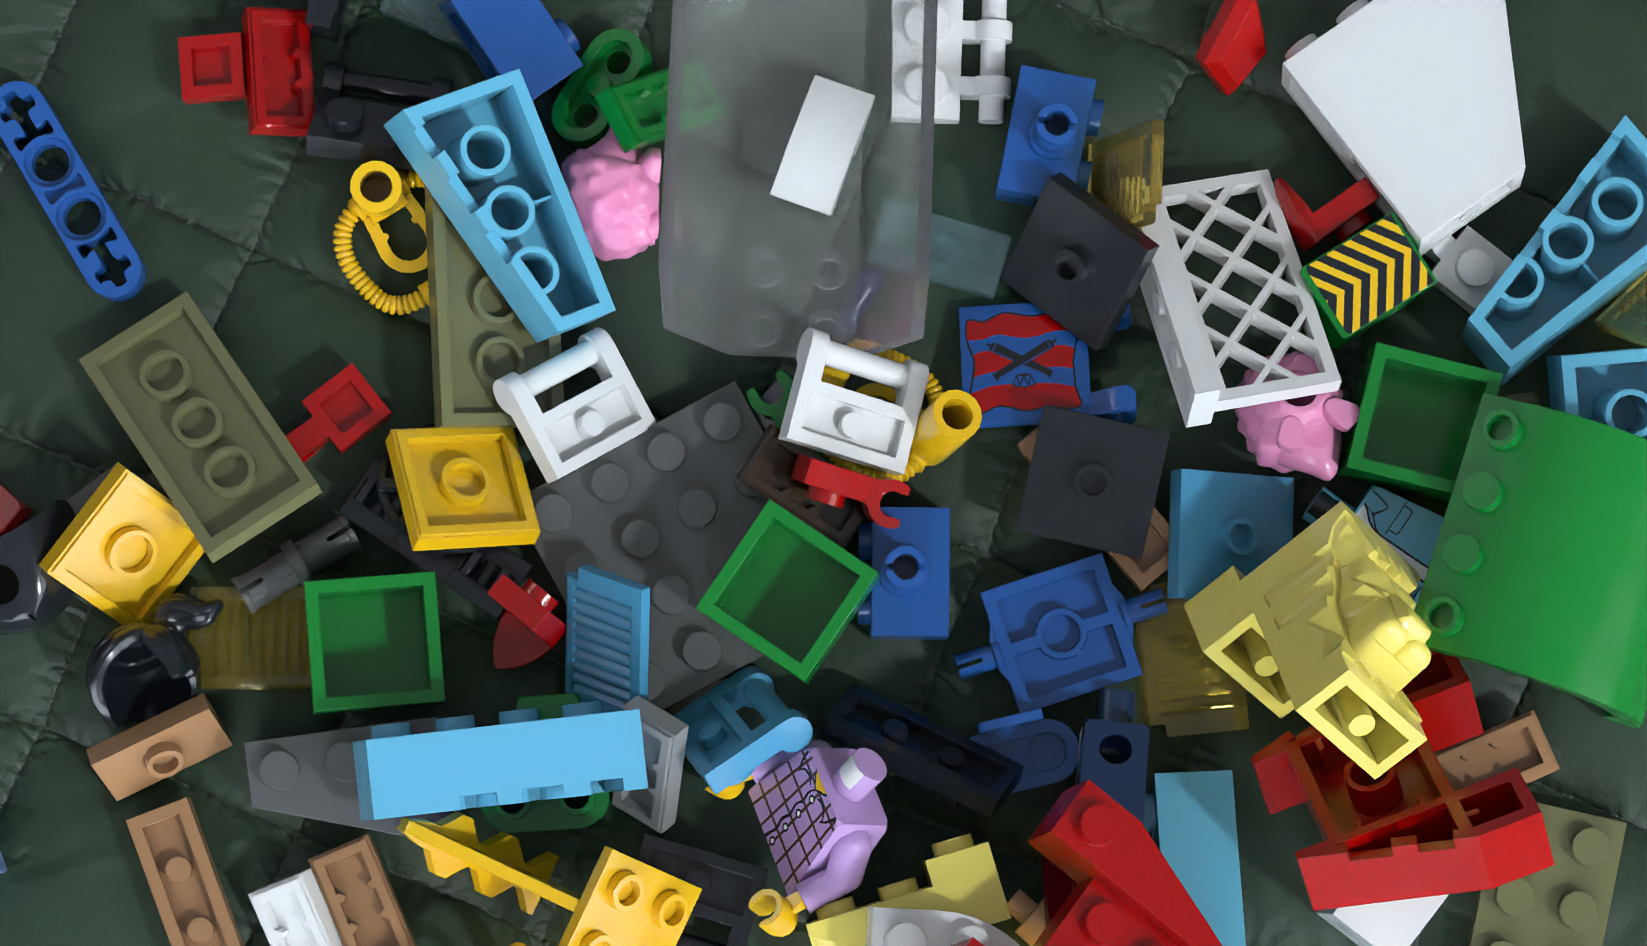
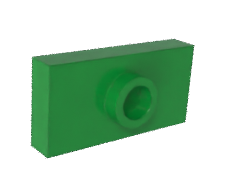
M694 59L607 87L595 97L625 153L711 124L723 114Z

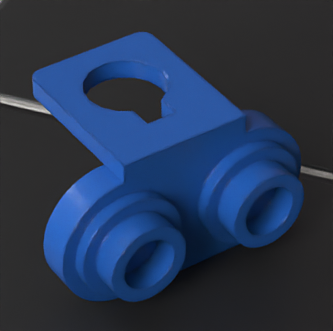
M1042 709L978 723L975 725L977 735L969 738L1024 765L1020 782L1011 793L1060 782L1071 775L1077 766L1079 742L1076 735L1062 722L1051 719L1041 720L1044 718Z

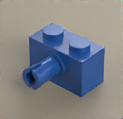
M1021 65L994 199L1035 207L1049 177L1060 172L1087 191L1092 161L1081 159L1085 136L1097 138L1105 100L1093 98L1096 79Z
M880 507L883 514L901 521L899 527L893 529L881 527L873 522H861L859 525V560L871 561V568L879 572L880 579L858 610V625H870V639L947 640L949 637L950 508Z

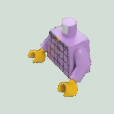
M810 740L809 744L798 752L789 753L781 750L756 767L745 781L737 785L728 786L717 795L709 786L705 788V791L714 796L727 800L737 797L743 791L746 781L755 780L756 784L748 792L788 895L783 897L773 889H762L751 897L748 905L749 909L758 916H767L775 911L771 917L759 923V927L768 934L776 937L789 935L797 925L798 912L807 908L809 914L826 904L854 891L861 885L870 854L886 832L888 821L875 790V787L886 777L887 768L883 759L873 750L868 748H859L857 750L832 748L826 741Z

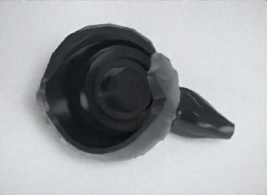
M185 593L172 594L158 602L152 611L150 620L118 625L103 635L88 659L86 686L94 706L109 728L115 730L120 726L127 727L132 722H144L196 697L201 663L198 652L190 639L184 634L188 630L206 628L216 621L224 608V603L220 598L203 601Z

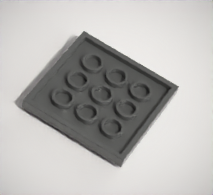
M736 381L648 427L647 431L549 484L546 482L530 491L541 531L534 546L565 603L567 573H578V568L586 564L650 587L648 701L664 711L764 656L696 609L702 597L769 501L735 479L737 473L764 433Z

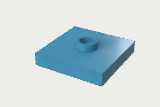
M1182 468L1171 470L1167 598L1190 600L1232 566H1235L1242 574L1247 576L1293 539L1294 478Z

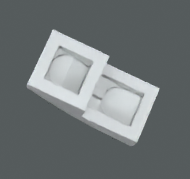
M815 75L794 126L770 195L832 216L852 157L855 156L876 96Z

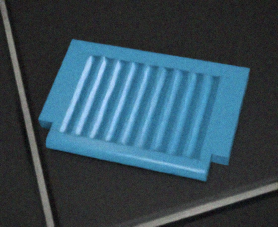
M588 564L579 567L578 573H567L566 694H578L581 703L600 701L602 713L623 711V706L637 695L648 701L649 586Z

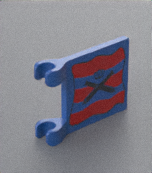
M1033 303L959 307L962 391L969 393L975 398L981 408L982 420L979 428L1040 425L1044 404L1131 424L1136 421L1137 404L1134 388L1129 385H1121L1091 393L1088 345ZM1130 304L1116 331H1123L1130 327Z

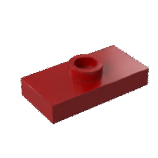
M247 7L242 13L249 135L307 137L315 111L310 29L305 23L307 10Z

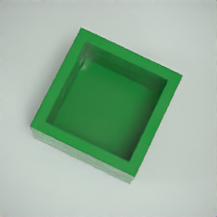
M1376 342L1364 355L1353 404H1356L1359 408L1358 420L1346 432L1336 475L1449 503L1483 393L1498 396L1503 373Z
M769 499L696 606V609L808 685L880 579L879 572Z
M435 571L304 582L303 590L313 716L439 706L445 702Z

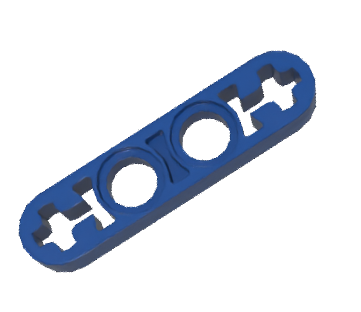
M12 81L3 84L0 87V136L85 280L97 294L107 300L123 302L132 299L142 290L146 282V266L48 99L34 85L25 81ZM18 97L26 104L35 101L36 105L28 111L29 117L42 134L50 126L53 128V133L44 134L31 140L25 128L15 119L6 121L5 118L13 113L10 102ZM30 142L21 150L19 146L21 143ZM50 148H59L65 151L69 158V168L66 174L61 179L53 182L40 179L35 170L39 155ZM82 201L95 203L101 212V221L98 227L92 233L86 235L72 233L67 224V215L70 209ZM115 232L117 239L105 242ZM105 242L112 256L120 263L130 260L131 266L124 271L127 282L119 287L111 280L102 283L100 278L108 272L106 264L100 254L94 249L86 258L83 255V250L99 246Z

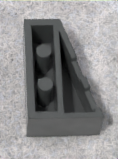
M436 716L385 724L410 722L411 735L436 732L435 719H441V717ZM370 726L244 743L252 808L405 836L397 829L402 817L364 821L360 819L352 742L371 739ZM455 811L403 817L423 818L434 823Z

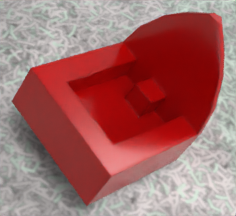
M1281 177L1275 180V194L1282 208L1290 234L1303 253L1312 250L1334 234L1338 236L1341 242L1356 234L1373 220L1367 211L1380 198L1366 177H1364L1313 213L1287 182Z
M502 574L487 592L490 597L506 609L498 623L493 641V662L498 670L522 667L541 658L555 646L566 632V625L551 613L559 602L530 578L520 588L506 575Z

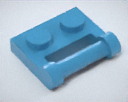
M758 666L742 668L673 715L689 725L685 757L715 795L728 786L737 785L745 781L756 767L781 750L790 753L804 749L809 744L813 733L811 723L800 711L789 709L774 692L772 679ZM744 705L749 708H755L765 720L763 724L752 731L735 712Z

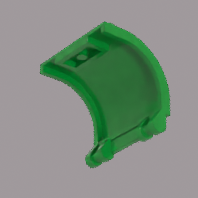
M1483 393L1415 612L1427 623L1431 630V636L1425 642L1429 650L1483 664L1551 686L1603 708L1604 713L1602 717L1609 721L1640 729L1647 711V439L1570 413Z

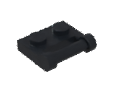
M328 61L324 72L323 86L307 132V155L360 163L383 161L394 168L414 170L383 126L400 111L409 107L359 101L345 97V95L417 105L454 92V80L434 77L432 82L350 71L346 63Z
M645 833L637 860L702 889L691 915L732 926L727 945L682 932L676 946H747L756 916L749 909V901L756 892L764 889L769 869Z

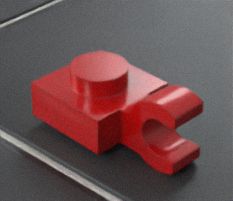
M351 363L301 401L312 417L287 434L286 438L303 463H306L316 455L330 440L343 455L392 417V413L354 364Z
M798 454L791 476L794 480L808 484L805 497L838 508L843 507L846 497L858 500L862 504L865 515L871 522L889 529L898 528L901 520L883 514L880 509L881 498L884 494L891 491L909 496L911 490L907 484L893 478L870 477L802 454Z

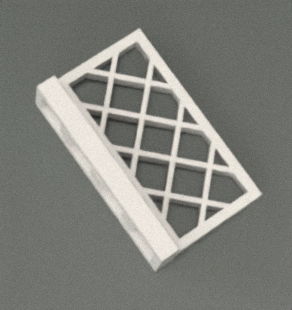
M1268 169L1159 187L1153 186L1150 176L1127 179L1125 181L1118 215L1160 245L1140 282V287L1186 428L1211 424L1213 414L1216 411L1339 390L1342 380L1312 294L1300 277L1299 272L1302 269V265L1282 208L1276 197L1275 188ZM1257 192L1262 211L1257 219L1252 221L1224 205L1231 196ZM1186 203L1205 213V216L1193 232L1171 220L1166 206ZM1215 219L1245 235L1233 253L1203 237ZM1266 222L1268 224L1269 229L1263 227ZM1254 240L1278 253L1280 264L1273 274L1242 258ZM1178 242L1184 245L1181 250L1179 248ZM1193 250L1223 266L1212 284L1187 271L1185 261ZM1232 271L1263 288L1251 306L1221 290V287ZM1284 274L1286 276L1287 282L1282 280ZM1271 293L1296 305L1299 316L1291 327L1260 311ZM1195 294L1201 297L1199 302H1197ZM1210 303L1241 319L1229 338L1205 325L1202 315ZM1250 324L1281 341L1270 359L1238 343ZM1302 328H1304L1306 336L1300 333ZM1291 346L1313 358L1319 373L1298 376L1281 367L1278 363ZM1213 348L1220 351L1217 356H1215ZM1228 356L1260 373L1253 384L1226 389L1220 368Z

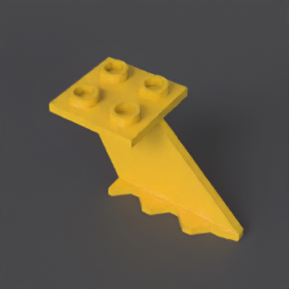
M458 811L434 823L423 818L402 817L397 827L409 840L423 847L428 871L435 875L447 878L469 867L475 891L492 898L514 886L520 910L530 915L533 914L540 897L573 911L574 913L558 946H676L702 891L701 888L605 846L583 894L580 896L549 881L559 856L547 851L528 862H524L519 839L503 831L479 843L473 818Z

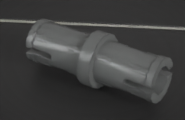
M342 513L295 543L287 539L278 545L281 550L280 552L238 577L231 578L251 614L257 612V609L297 585L301 584L304 587L305 581H315L314 575L352 552L363 548L353 529L349 528V523Z

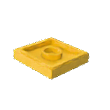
M431 427L390 430L385 442L412 551L529 545L536 543L541 531L513 428L436 429Z
M117 462L39 563V566L53 578L124 625L150 620L152 611L158 602L173 594L205 551L173 502Z

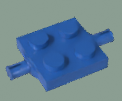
M1099 553L981 592L979 596L989 622V644L958 655L955 654L953 657L956 667L978 659L981 660L980 663L958 670L961 681L998 668L999 673L1010 685L1018 712L1024 713L1054 705L1143 675L1133 646V624L1164 613L1168 614L1169 611L1166 601L1144 609L1141 608L1142 605L1164 598L1160 587L1124 600L1123 595L1112 584L1103 555Z

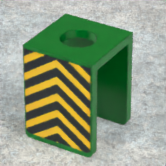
M1394 212L1389 213L1308 263L1299 272L1300 277L1312 294L1331 350L1339 348L1418 299L1438 282Z

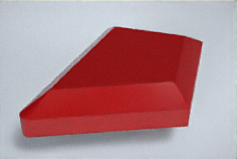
M1224 0L1211 27L1203 35L1200 47L1195 55V59L1218 91L1227 96L1239 87L1268 49L1258 0Z

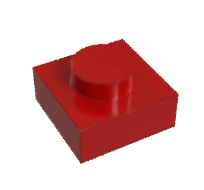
M241 32L178 37L182 100L186 105L247 99L243 35Z

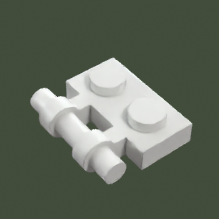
M900 0L896 122L959 125L960 100H978L979 123H1003L1004 100L1010 99L1011 79L1005 76L1006 45L1012 43L1013 23L1007 20V0H982L981 20L978 21L963 20V0ZM962 44L981 45L979 76H961Z

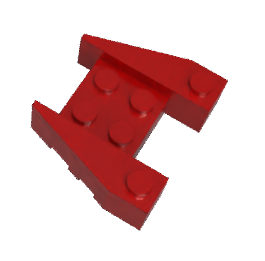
M1430 650L1431 661L1429 665L1402 689L1422 719L1420 724L1428 740L1377 779L1370 776L1313 725L1297 736L1287 731L1250 757L1269 815L1306 802L1324 840L1294 852L1310 904L1314 911L1488 890L1555 865L1542 812L1517 767L1454 791L1434 753L1484 733L1470 679L1457 657Z
M1090 779L1065 790L1027 841L1078 883L1033 946H1222L1142 822ZM972 937L951 946L984 945Z

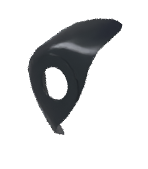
M66 500L55 501L29 521L0 537V564L13 570L19 581L18 594L14 600L6 604H0V635L30 633L50 624L66 609L75 593L39 566V563L75 518L73 509ZM28 614H32L36 619L32 620Z

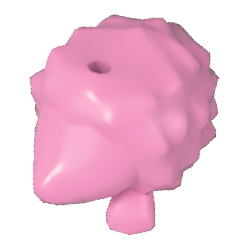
M609 127L607 134L599 142L587 149L578 148L571 155L567 156L562 163L563 179L593 254L603 261L629 259L637 253L644 252L648 246L655 245V239L658 238L659 233L658 184L661 172V148L650 147L643 154L641 148L625 153L611 127Z
M1299 350L1284 354L1278 363L1281 367L1298 376L1319 373L1315 360L1306 354H1302ZM1251 368L1246 370L1244 378L1237 387L1253 384L1260 373ZM1339 389L1334 392L1235 408V413L1239 419L1237 423L1238 432L1242 433L1246 438L1247 451L1255 454L1257 465L1271 467L1280 473L1296 470L1313 475L1324 481H1330L1336 475L1339 466L1343 441L1342 432H1348L1356 424L1359 408L1356 404L1343 400V391Z

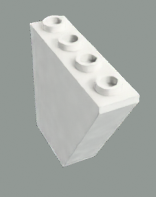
M1357 0L1337 17L1336 23L1338 25L1319 38L1315 34L1305 36L1285 54L1286 61L1282 65V86L1357 182L1366 177L1380 196L1375 205L1384 216L1394 212L1421 256L1519 188L1522 182L1526 165L1505 0H1372L1371 2L1368 0Z

